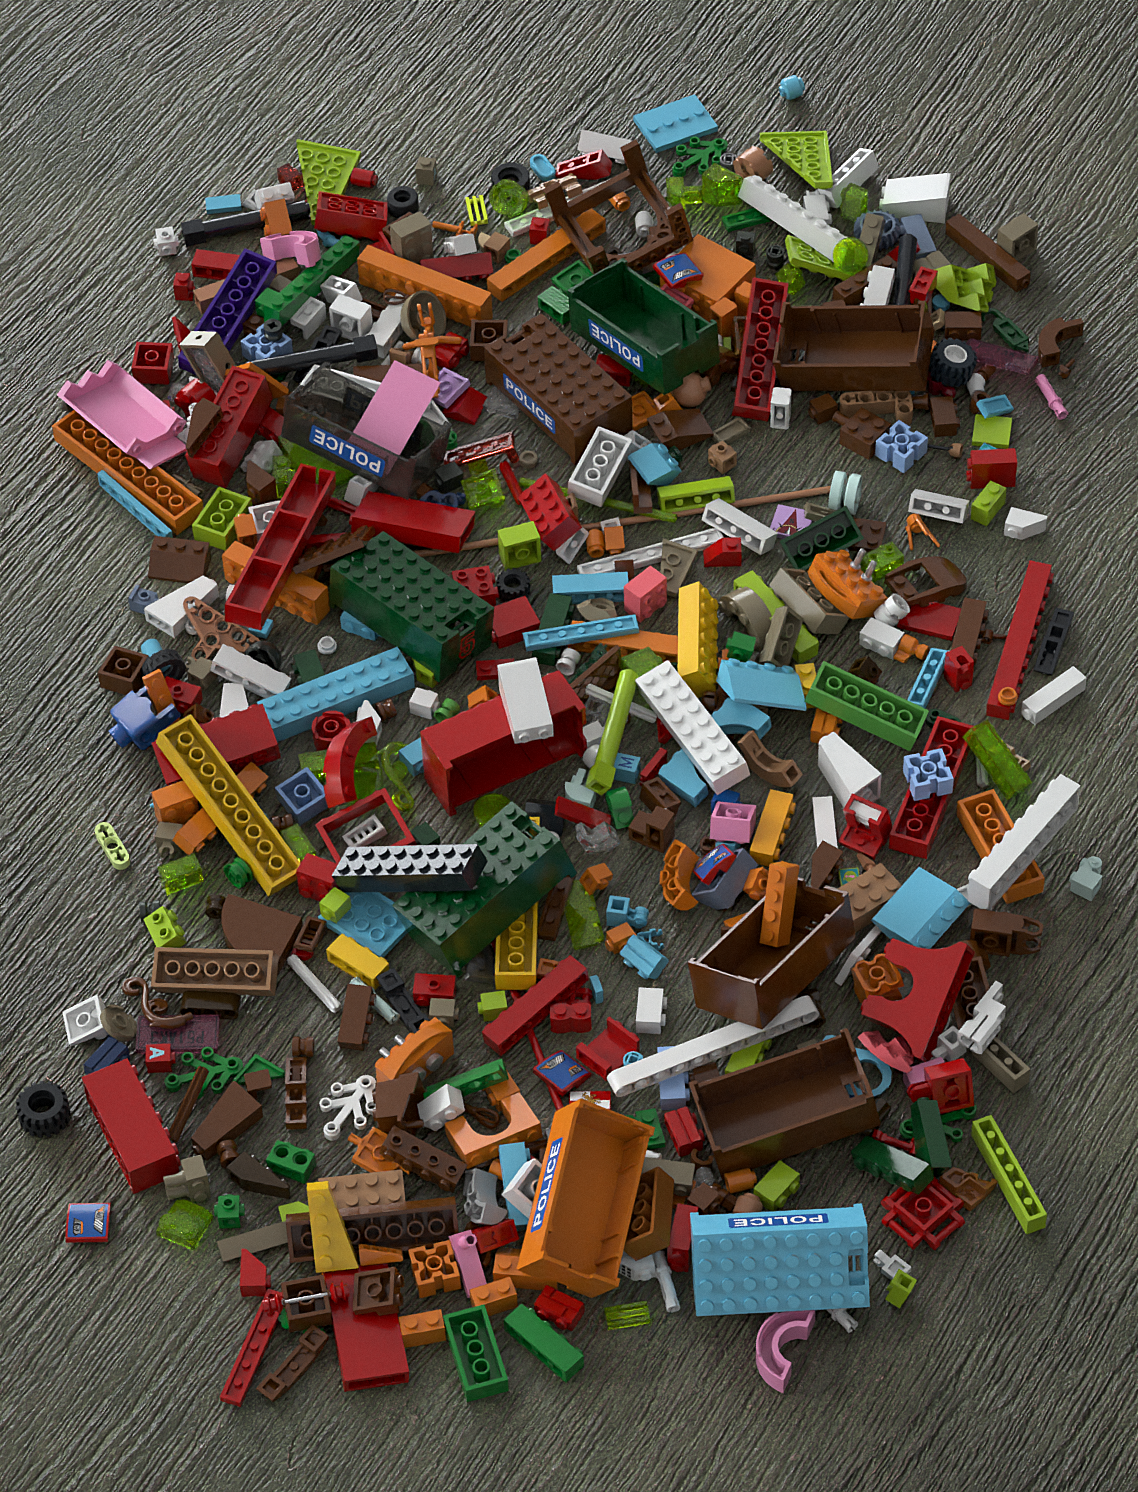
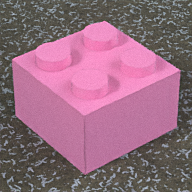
M717 801L711 815L710 839H715L719 842L735 841L738 844L749 843L756 825V805Z

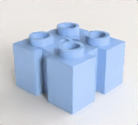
M264 324L256 329L257 333L255 335L250 333L241 340L242 356L249 361L293 353L292 339L284 333L279 341L270 342L266 340Z
M898 420L890 427L889 434L884 433L876 440L875 456L886 463L892 461L894 468L905 473L913 466L914 460H919L927 453L928 437L917 430L914 433L911 432L910 426Z
M942 748L927 751V756L921 757L919 753L904 756L903 772L907 783L910 782V791L914 801L930 798L931 793L941 796L953 792L954 779L950 768L946 767L947 760Z

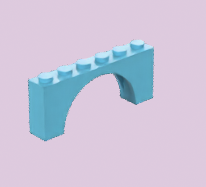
M727 698L723 706L711 715L725 735L746 734L748 731L754 730L758 738L761 739L772 727L768 715L752 704L733 702L731 698ZM683 749L676 751L672 759L660 768L659 778L665 785L695 808L708 795L707 785L699 778L695 771V765Z

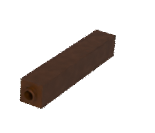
M959 213L946 221L945 234L981 264L993 265L995 275L1016 293L1028 287L1031 272Z

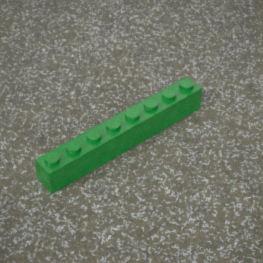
M346 235L321 256L320 260L315 262V266L308 267L265 304L264 322L276 319L283 326L310 296L315 298L322 291L320 285L331 275L340 276L357 261L360 242Z

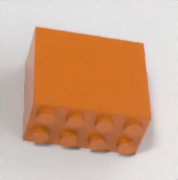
M697 234L693 238L694 241L687 244L679 253L686 252L704 276L702 280L687 282L685 288H677V290L694 299L691 310L709 322V307L724 297L735 303V289L738 286L740 287L744 281L751 284L753 277L756 278V264ZM660 277V288H661V287H662L664 284H666V283H665L664 280Z

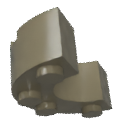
M746 586L743 588L739 587L719 599L718 609L722 613L724 612L728 618L734 615L739 617L741 623L746 626L749 636L756 637L754 649L761 653L766 642V634L771 626L770 617L772 615L763 600L752 589Z

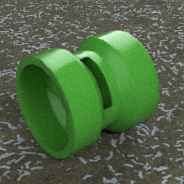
M447 698L441 704V708L435 711L434 716L440 723L445 719L456 716L460 712V706L454 700Z

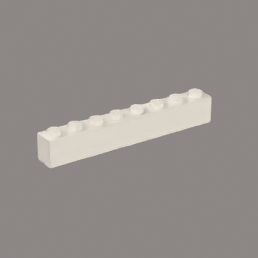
M753 175L744 178L738 194L739 198L840 267L852 263L858 245L852 242L851 238L843 236L839 233V230L830 227L824 220L815 217L811 211L805 210L799 203L790 200L786 194L780 193L774 186L762 181L761 177Z

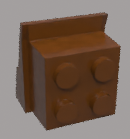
M419 1073L400 1074L398 1079L375 1083L376 1091L372 1093L373 1102L376 1104V1109H373V1119L377 1121L378 1129L389 1134L392 1127L396 1126L416 1136L417 1129L424 1127V1120L420 1119L417 1104L424 1100L423 1093L426 1092Z

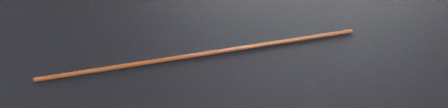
M831 486L736 500L734 503L728 504L739 508L829 494ZM705 507L664 514L659 512L621 518L619 521L620 525L624 526L704 513ZM600 522L581 525L586 531L601 529ZM498 538L465 543L461 551L497 546ZM433 548L413 551L420 557L452 553ZM335 563L323 565L324 572H330L331 566Z

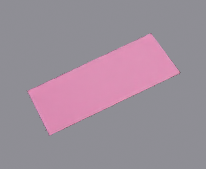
M394 360L348 442L385 461L383 472L389 474L441 382Z

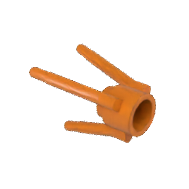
M915 513L908 516L906 520L908 525L905 529L908 535L910 550H913L911 532L920 533L922 531L926 536L930 537L937 547H940V544L927 528L925 522L922 521L919 514Z

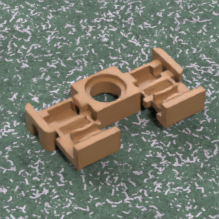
M569 173L566 177L539 184V187L528 191L524 190V195L528 202H536L538 209L541 210L549 207L543 189L557 181L562 189L566 190L569 199L583 194L582 186L577 181V177Z

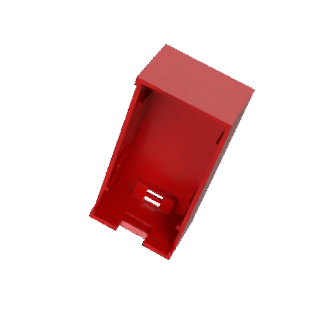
M560 670L548 673L542 677L553 722V736L515 744L501 696H497L490 701L481 703L472 709L463 711L454 717L445 719L436 725L420 731L424 779L449 817L457 814L454 809L455 807L575 753L580 758L583 757L587 749V739L583 735V725L586 724V707Z

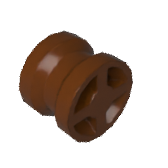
M390 698L386 699L384 703L378 702L375 704L376 712L381 721H385L388 717L393 718L397 716L395 706Z

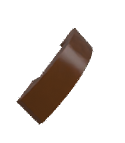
M312 1324L300 1337V1344L274 1374L270 1372L256 1390L272 1402L276 1401L309 1369L322 1351L329 1336Z

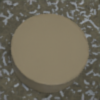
M533 451L522 452L519 456L520 465L526 469L534 468L538 463L537 454Z

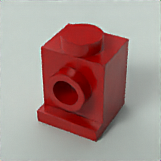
M176 272L173 283L175 300L193 301L195 286L194 281H191L190 273Z

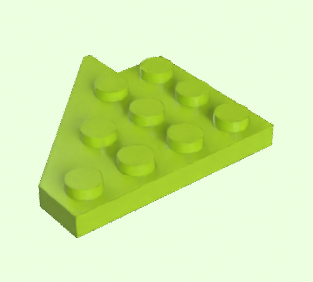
M787 235L785 244L789 262L792 266L796 268L803 267L813 273L820 272L830 278H840L842 281L858 273L857 269L851 265L840 267L801 239Z

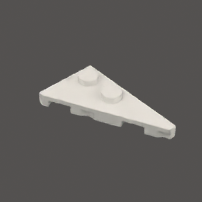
M877 926L853 950L834 982L842 986L851 974L850 968L855 967L858 961L867 958L871 952V945L882 932Z

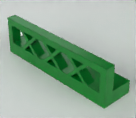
M501 1058L426 1087L427 1092L423 1093L424 1099L445 1084L461 1090L462 1097L506 1081L509 1078L505 1061Z

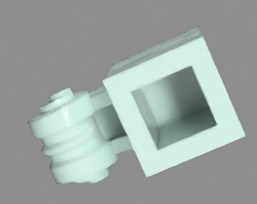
M1092 856L1088 859L1084 857L1081 860L1078 871H1074L1069 879V882H1071V892L1092 901L1101 888L1102 875L1100 873L1102 861L1100 858Z

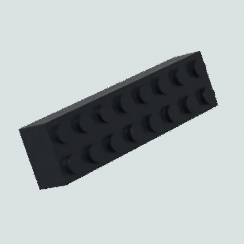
M478 844L348 847L334 870L332 878L344 893L472 891L488 860Z

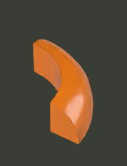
M675 839L663 859L665 865L664 869L660 871V885L663 888V896L672 906L679 910H689L698 903L690 892V877L700 857L687 845Z

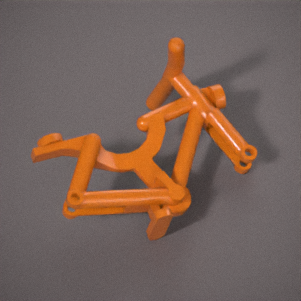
M428 303L430 317L425 318L423 317L421 304H417L420 322L425 328L424 334H419V339L403 344L402 348L406 351L420 347L423 374L439 381L440 372L437 369L435 345L439 343L460 344L462 339L451 336H434L433 325L435 324L432 303ZM426 359H429L428 370L426 369ZM438 387V389L436 390V392H435V394H434V396H433L432 398H438V397H439V396H438V394L440 393V388H439V387Z

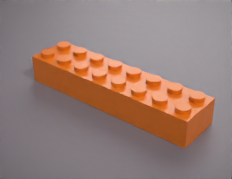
M367 245L357 258L359 283L383 293L387 289H395L409 295L418 291H429L439 299L447 318L470 327L472 320H491L493 318L492 295L489 291ZM388 292V293H387L388 295H391V296H395V295H396L395 292Z

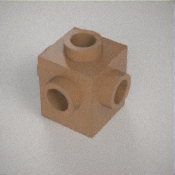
M720 441L708 449V462L712 467H715L724 474L737 465V453L730 445Z

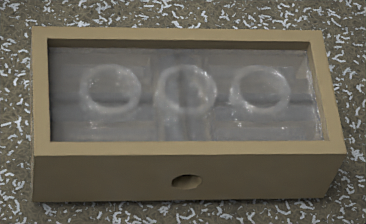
M191 331L179 344L200 382L207 383L213 391L218 393L227 377L225 376L226 369L231 368L232 365L237 366L231 358L228 349L223 344L220 335L217 332Z

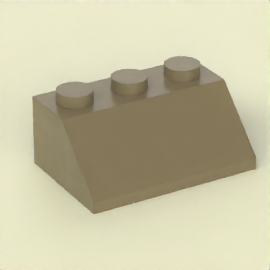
M787 606L776 608L771 618L769 632L765 637L764 648L760 653V664L770 663L776 667L789 666L804 620L803 617Z

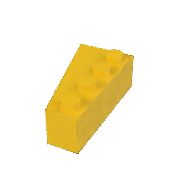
M329 1182L307 1183L316 1273L359 1268L357 1255Z

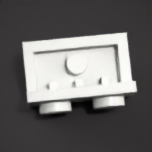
M274 440L258 441L250 454L245 457V461L240 467L244 472H247V461L251 460L267 473H270L283 453Z

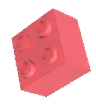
M651 565L624 586V611L629 615L635 614L637 621L640 623L644 619L649 618L658 608H662L667 602V577Z

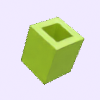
M334 887L319 902L322 917L337 924L351 909L350 896Z
M504 990L480 994L481 1002H477L478 1013L483 1014L484 1022L494 1021L502 1011L508 1009Z

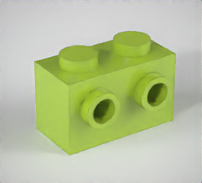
M161 906L143 919L156 947L180 948L187 943L183 936L185 932L177 924L176 920H178V917L173 910L169 911L164 906Z

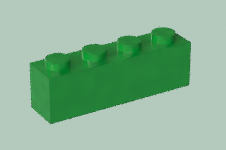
M521 1303L504 1319V1331L565 1383L584 1367L583 1352L578 1347H573L569 1344L563 1334L556 1333L547 1321H542L537 1317L536 1312L532 1308H527Z

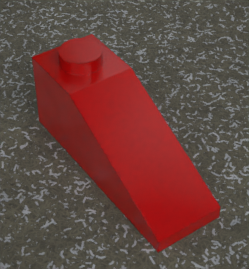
M603 149L558 163L555 176L563 178L572 173L577 179L596 180L604 178L611 174L612 161Z

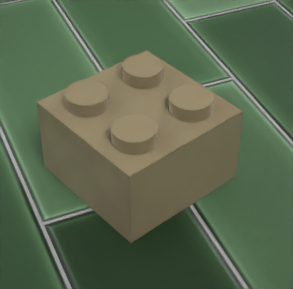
M1022 213L998 229L997 245L1019 261L1036 250L1039 224L1025 213Z

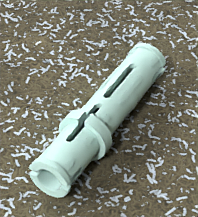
M359 977L353 978L349 983L367 986ZM376 994V1004L372 1007L390 1024L395 1023L400 1015Z

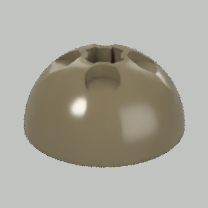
M423 290L412 294L406 299L401 308V326L406 335L412 340L419 339V334H424L425 330L420 322L417 304H421L423 317L425 318L430 317L428 303H432L435 324L433 325L434 336H443L446 327L445 310L439 299L429 291Z

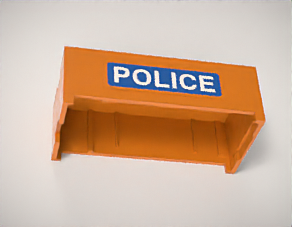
M581 1098L555 1112L517 1266L518 1271L540 1279L548 1278L566 1285L569 1290L590 1298L619 1286L620 1278H617L649 1137L654 1135L655 1127Z

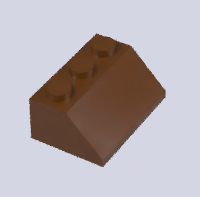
M155 536L150 550L148 579L190 583L201 576L206 577L212 557L210 542Z

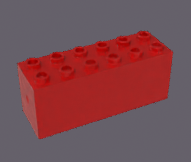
M232 365L213 401L214 404L221 407L224 415L223 419L193 458L189 457L188 452L185 454L193 478L227 488L273 400L264 375Z
M263 703L259 705L253 704L245 710H236L228 716L216 717L208 723L199 724L235 774L240 773L251 761L258 767L281 758L279 746ZM156 740L152 742L166 786L183 781L156 744Z
M127 1058L81 1078L86 1100L133 1194H136L164 1182V1176L179 1173L178 1166H181V1162L178 1157L179 1151L176 1144H171L169 1140L171 1139L167 1127L163 1128L161 1124L163 1120L159 1111L155 1112L153 1108L155 1105L152 1097L146 1095V1086L143 1080L139 1081L137 1077L139 1074L134 1064L131 1065Z

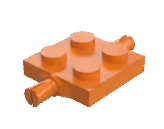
M373 1127L368 1135L363 1138L353 1133L349 1135L348 1141L358 1146L351 1160L354 1164L370 1173L402 1169L403 1172L408 1175L411 1171H406L401 1165L394 1161H388L380 1155L382 1144L388 1134Z

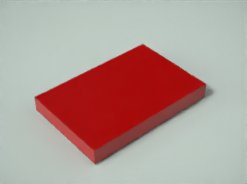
M930 602L929 606L920 607L919 604L910 606V612L902 619H899L897 628L952 641L961 608L937 602Z

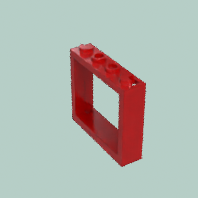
M385 788L373 792L364 799L357 800L351 806L340 809L334 815L323 818L315 824L335 863L339 864L341 858L327 833L384 803H387L406 837L391 846L417 845Z

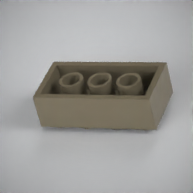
M780 568L769 585L774 590V594L784 600L787 607L804 618L803 622L807 624L808 629L814 634L838 635L849 619L847 615L837 609L818 591L805 570Z

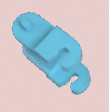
M654 928L646 932L637 933V936L643 939L649 938L648 943L656 950L664 948V943H660V946H658L657 942L653 943L652 941L653 936L662 935V929H658V932Z

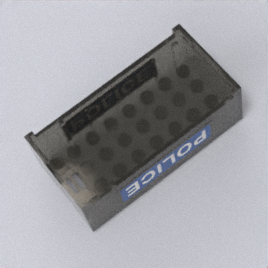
M325 361L313 372L312 379L305 386L300 385L288 396L281 437L408 500L420 488L422 483L443 464L452 424L445 421L444 425H441L422 415L400 455L391 452L353 433L376 392L332 371V364Z

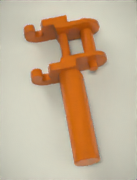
M433 221L432 228L455 232L456 236L462 235L465 232L473 234L475 237L478 230V224H475L470 231L463 230L464 221H461L459 226Z

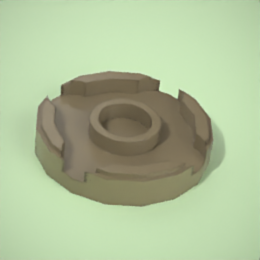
M115 1004L108 1005L100 1014L103 1028L116 1040L122 1042L129 1041L137 1032V1025L131 1014L127 1015L124 1012L125 1009Z

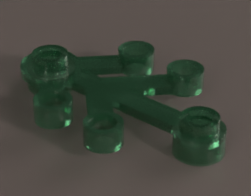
M600 643L591 652L592 656L588 659L589 661L585 664L583 663L576 671L577 673L567 682L571 684L608 652L606 650L608 646Z

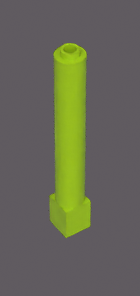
M631 669L622 670L619 674L595 763L589 770L585 784L586 788L601 796L612 786L616 771L614 764L637 685L635 679L638 678V675Z

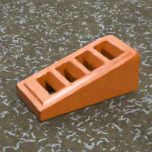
M359 1244L360 1265L362 1266L403 1261L402 1250Z

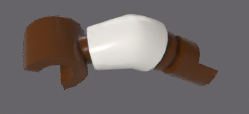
M987 362L978 372L973 373L969 382L967 381L966 386L972 397L969 403V410L973 414H977L979 411L976 405L979 400L991 398L984 392L985 382L996 371L995 365L991 362Z

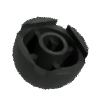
M255 642L245 651L244 655H249L254 660L267 664L276 671L282 665L280 650L271 642Z

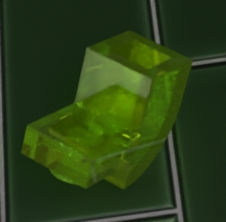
M683 177L666 178L667 201L672 206L681 203L684 209L685 204L702 203V185L684 186Z

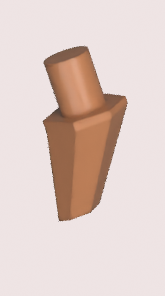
M862 853L856 855L864 870L868 871L876 866L875 862Z

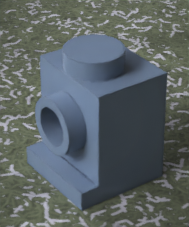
M135 585L128 598L130 610L145 614L144 608L159 600L157 592L142 589L139 585Z

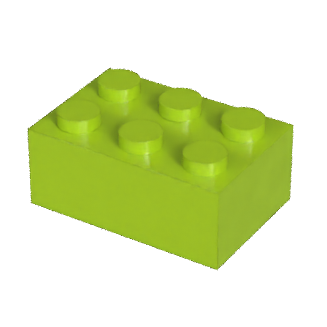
M218 487L192 524L194 540L210 542V546L226 551L236 539L233 517L243 513L249 514L248 507L252 506V499Z

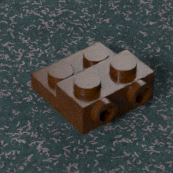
M395 1267L355 1273L353 1312L355 1315L376 1312L379 1316L399 1313V1306L404 1304L403 1296L400 1293V1288L404 1287L405 1284L403 1275Z

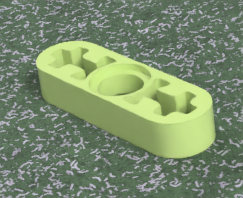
M102 822L96 825V838L113 867L118 870L126 869L130 865L129 854L111 824ZM101 831L107 832L108 837L106 838L104 833ZM110 843H116L118 845L114 849L107 848V846ZM119 854L120 858L124 861L118 860L117 855Z

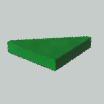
M255 1054L233 1081H236L239 1085L245 1084L244 1074L268 1069L270 1079L283 1078L286 1071Z

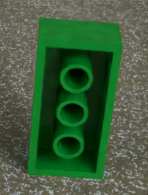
M485 1304L443 1315L445 1333L466 1401L470 1402L509 1391L507 1374Z

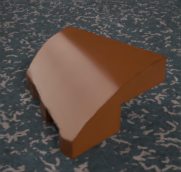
M953 1167L940 1176L939 1183L955 1197H960L965 1202L963 1207L971 1211L991 1193L998 1181L993 1178L991 1182L978 1178L979 1174L968 1173Z

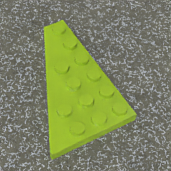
M827 131L760 133V141L815 189L825 190L833 188Z
M297 139V150L307 203L310 205L311 213L309 214L312 225L315 222L318 192L344 195L351 179L352 170L357 167L360 161L361 151Z

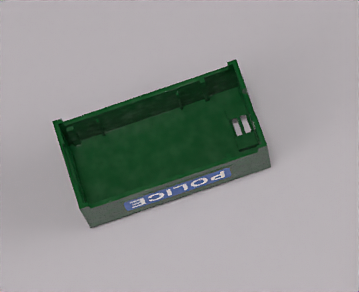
M624 258L567 290L571 330L663 395L683 385V378L699 369V372L703 373L720 362L717 322L713 319L708 322L630 269L627 260Z

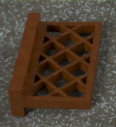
M615 645L570 684L586 707V714L601 702L585 694L588 684L595 685L611 693L616 688L621 672V647Z

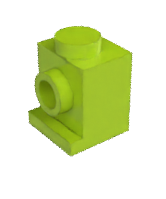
M898 1269L886 1288L889 1293L885 1300L900 1309L917 1280Z

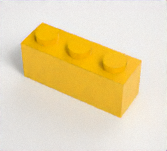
M341 934L326 949L327 959L330 963L354 978L359 977L367 986H372L374 990L379 986L376 977L389 970V963L385 958L378 957L369 948L359 945L352 937H347L344 934Z

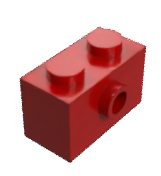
M166 676L165 681L176 709L180 713L184 714L186 710L196 703L200 705L203 699L201 687Z
M415 973L413 1000L416 1005L430 1006L431 998L455 999L457 989L456 976Z

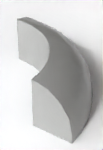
M477 1168L466 1171L463 1195L467 1196V1201L464 1204L466 1215L470 1216L471 1221L477 1224L493 1225L499 1223L505 1218L508 1210L500 1208L496 1201V1182L498 1176Z

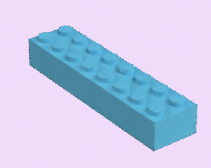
M395 647L258 701L257 704L263 703L276 740L279 742L312 729L313 720L316 717L322 716L323 712L339 711L347 715L362 707L364 700H368L372 705L415 688L414 673L399 648Z

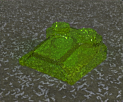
M495 468L461 481L469 510L487 505L499 507L505 502L506 498Z
M176 1200L168 1213L159 1219L156 1235L194 1251L214 1216L202 1206L187 1200Z

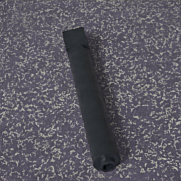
M305 200L286 204L290 221L306 218L308 213H311L310 205ZM259 210L202 222L201 218L181 222L182 236L186 247L207 243L206 239L265 227V221L261 220Z
M905 234L899 239L893 305H911L909 289L914 280L917 238L912 234Z
M371 334L355 337L353 342L252 360L246 363L252 362L271 376L312 368L314 364L324 366L351 360H357V363L378 359V348L375 336Z

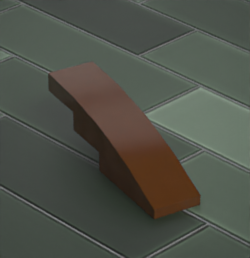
M307 1057L286 1058V1130L307 1129Z

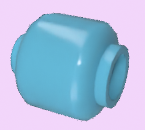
M792 75L782 79L778 89L782 97L785 96L787 100H792L802 96L805 85L801 77L798 78L796 75Z

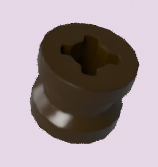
M218 894L208 896L206 901L208 906L205 909V914L210 918L220 919L226 898Z

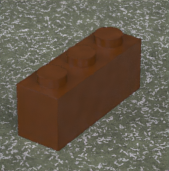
M347 985L337 1041L340 1048L364 1051L365 1044L368 1045L370 1033L367 1032L368 1025H372L373 1021L371 1008L376 1004V994H374L372 986Z

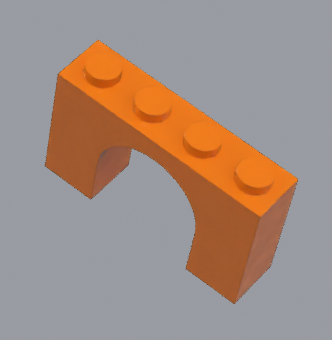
M520 1092L501 1099L503 1115L510 1125L499 1134L485 1136L476 1133L464 1116L444 1123L446 1137L462 1162L467 1164V1169L498 1157L499 1145L524 1142L526 1145L543 1137L540 1121Z

